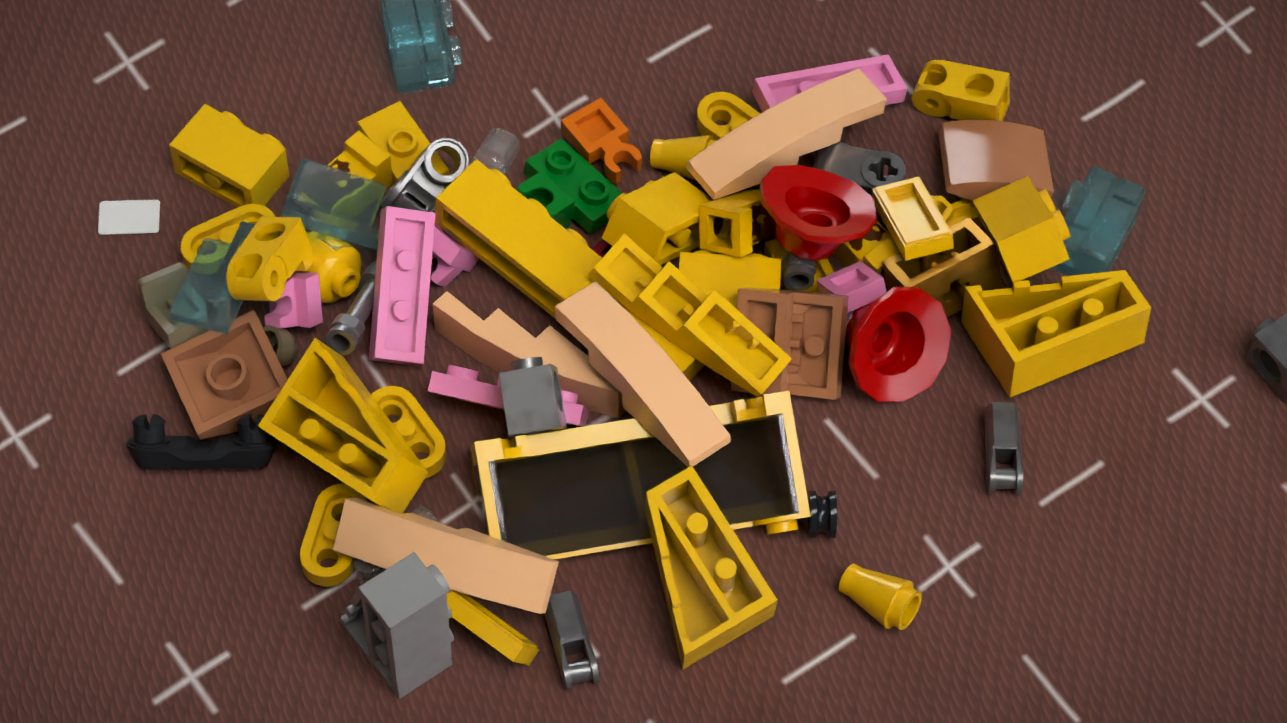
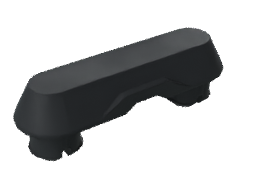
M147 414L137 416L131 422L133 424L134 437H131L126 442V447L140 468H261L269 464L278 446V440L258 427L264 417L263 414L257 415L256 423L252 421V414L243 415L237 421L239 435H220L214 440L197 441L191 436H166V420L160 415L153 414L149 423Z

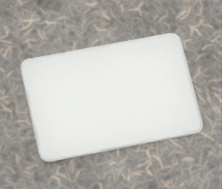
M123 200L100 202L98 233L100 235L157 233L159 231L160 201Z

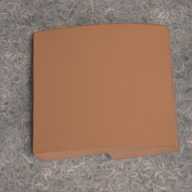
M957 120L941 124L938 132L946 192L974 200L1028 176L1038 192L1046 189L1050 197L1053 195L1054 189L1044 130L997 120Z
M761 288L738 289L737 310L792 358L762 395L790 391V395L836 400L841 397L848 295ZM731 382V391L750 393Z

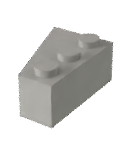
M415 552L359 586L350 600L352 604L344 610L346 614L339 619V622L398 699L404 697L453 664L451 642L454 641V636L449 628V619L452 617V612L447 604L446 596L450 593L449 585L435 565L432 564L426 567Z

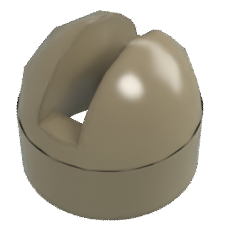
M270 325L264 326L263 329L281 367L290 365L298 354V345L295 343L293 333L284 328L280 329Z

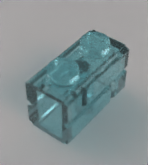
M380 0L381 16L398 92L404 94L422 91L425 87L434 89L452 86L455 82L454 65L462 64V54L458 36L449 37L447 27L454 25L450 0Z
M1096 166L1089 170L1084 182L1075 179L1063 204V207L1069 209L1064 220L1071 238L1063 242L1070 259L1051 267V269L1067 276L1110 272L1141 212L1146 194L1144 187L1124 178L1119 180L1115 174Z

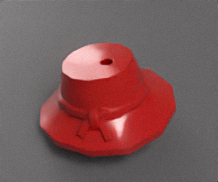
M803 165L774 166L760 183L761 203L775 220L777 241L785 250L800 258L814 261L827 259L841 243L864 237L876 224L877 215L874 198L856 182L831 172Z
M917 286L893 287L871 304H867L855 311L847 324L845 340L850 350L849 366L857 388L877 402L907 401L932 386L947 362L952 333L943 306L939 301Z

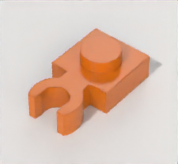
M601 97L561 120V132L590 164L601 158L604 162V173L611 182L615 184L621 182V169L616 165L619 162L631 164L636 172L642 169L640 151L635 146L627 143L629 142V129Z

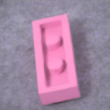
M889 54L755 78L752 93L761 111L764 112L815 85L858 68L887 98L886 105L904 102L908 88Z
M391 206L381 209L369 360L412 366L424 364L436 213Z
M448 365L447 374L432 371L428 392L504 410L499 376L497 385L477 381L479 372L463 367ZM561 390L567 425L575 427L586 426L589 408L577 404L579 394Z

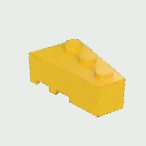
M1126 270L1062 276L1060 283L1030 286L1029 280L1014 281L1012 288L982 291L981 285L966 286L961 323L1011 398L1143 344L1145 342L1151 306Z
M314 338L258 427L381 507L403 514L428 475V471L345 358L317 338Z
M693 466L688 467L646 492L645 513L682 670L772 618L775 614L778 600Z

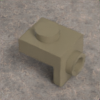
M182 262L173 264L138 280L137 285L146 320L170 349L217 327L214 314L193 291L188 269Z

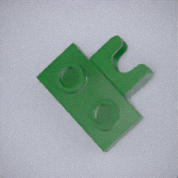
M562 138L525 160L523 174L529 179L522 182L517 188V191L527 199L533 198L539 201L547 209L550 217L565 229L571 226V221L574 219L589 234H592L609 222L607 211L612 202L622 194L618 188Z

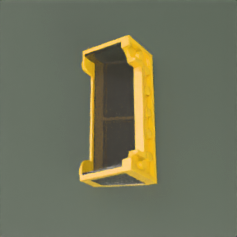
M790 391L764 394L762 397L747 399L746 402L744 399L730 403L709 406L730 434L731 442L693 466L732 529L765 524L767 535L798 530L797 519L811 517ZM635 418L534 435L515 436L512 440L495 438L476 441L470 446L485 534L554 560L653 543L645 513L646 492L688 468Z

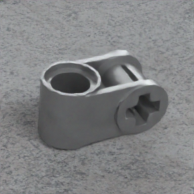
M441 138L432 142L420 152L409 169H406L381 201L380 206L383 208L391 206L435 213L436 197L469 165V156L465 147L452 138ZM434 151H444L452 157L454 169L451 175H441L433 169L431 157Z
M842 142L819 149L813 168L825 170L856 182L871 196L872 188L902 181L906 175V166L898 155L888 151H875L854 147ZM884 165L888 166V176L883 175Z

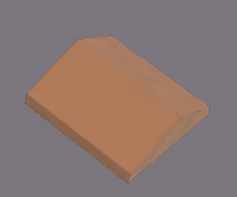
M255 310L160 353L200 440L238 432L237 421L246 414H252V421L256 423L257 415L266 414L288 380Z

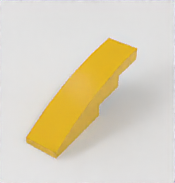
M625 233L587 274L627 309L673 344L716 373L757 397H760L792 359L715 289L707 295L670 261L664 267L659 265Z

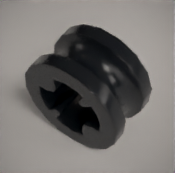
M809 491L808 503L811 517H807L808 537L816 538L818 533L823 532L828 535V538H836V491H828V494L824 497L818 496L816 491Z

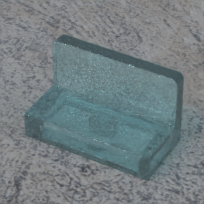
M302 159L281 215L284 217H300L306 229L378 250L379 226L373 222L384 196L386 186L359 175L309 159Z
M241 221L231 244L211 238L204 239L170 309L172 320L224 334L229 333L243 300H236L230 295L226 279L227 268L231 258L255 224Z

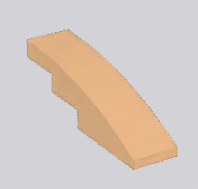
M858 68L815 85L769 108L732 130L690 159L686 169L713 200L760 184L774 166L798 165L799 156L839 143L844 127L883 114L887 98Z
M596 281L555 306L556 321L588 349L589 364L622 393L623 408L687 467L695 466L731 442L728 431L667 353L633 316Z
M448 291L433 303L435 331L477 361L501 373L512 371V361L542 357L543 365L552 364L558 368L561 390L579 394L577 404L584 405L591 411L619 418L625 413L622 404V393L589 364L588 355L549 325L535 338L499 308L488 318L482 320Z
M357 497L345 499L333 550L385 569L415 552L426 567L433 564L439 569L451 590L539 614L546 613L559 561L470 528L455 529L415 513L400 514Z

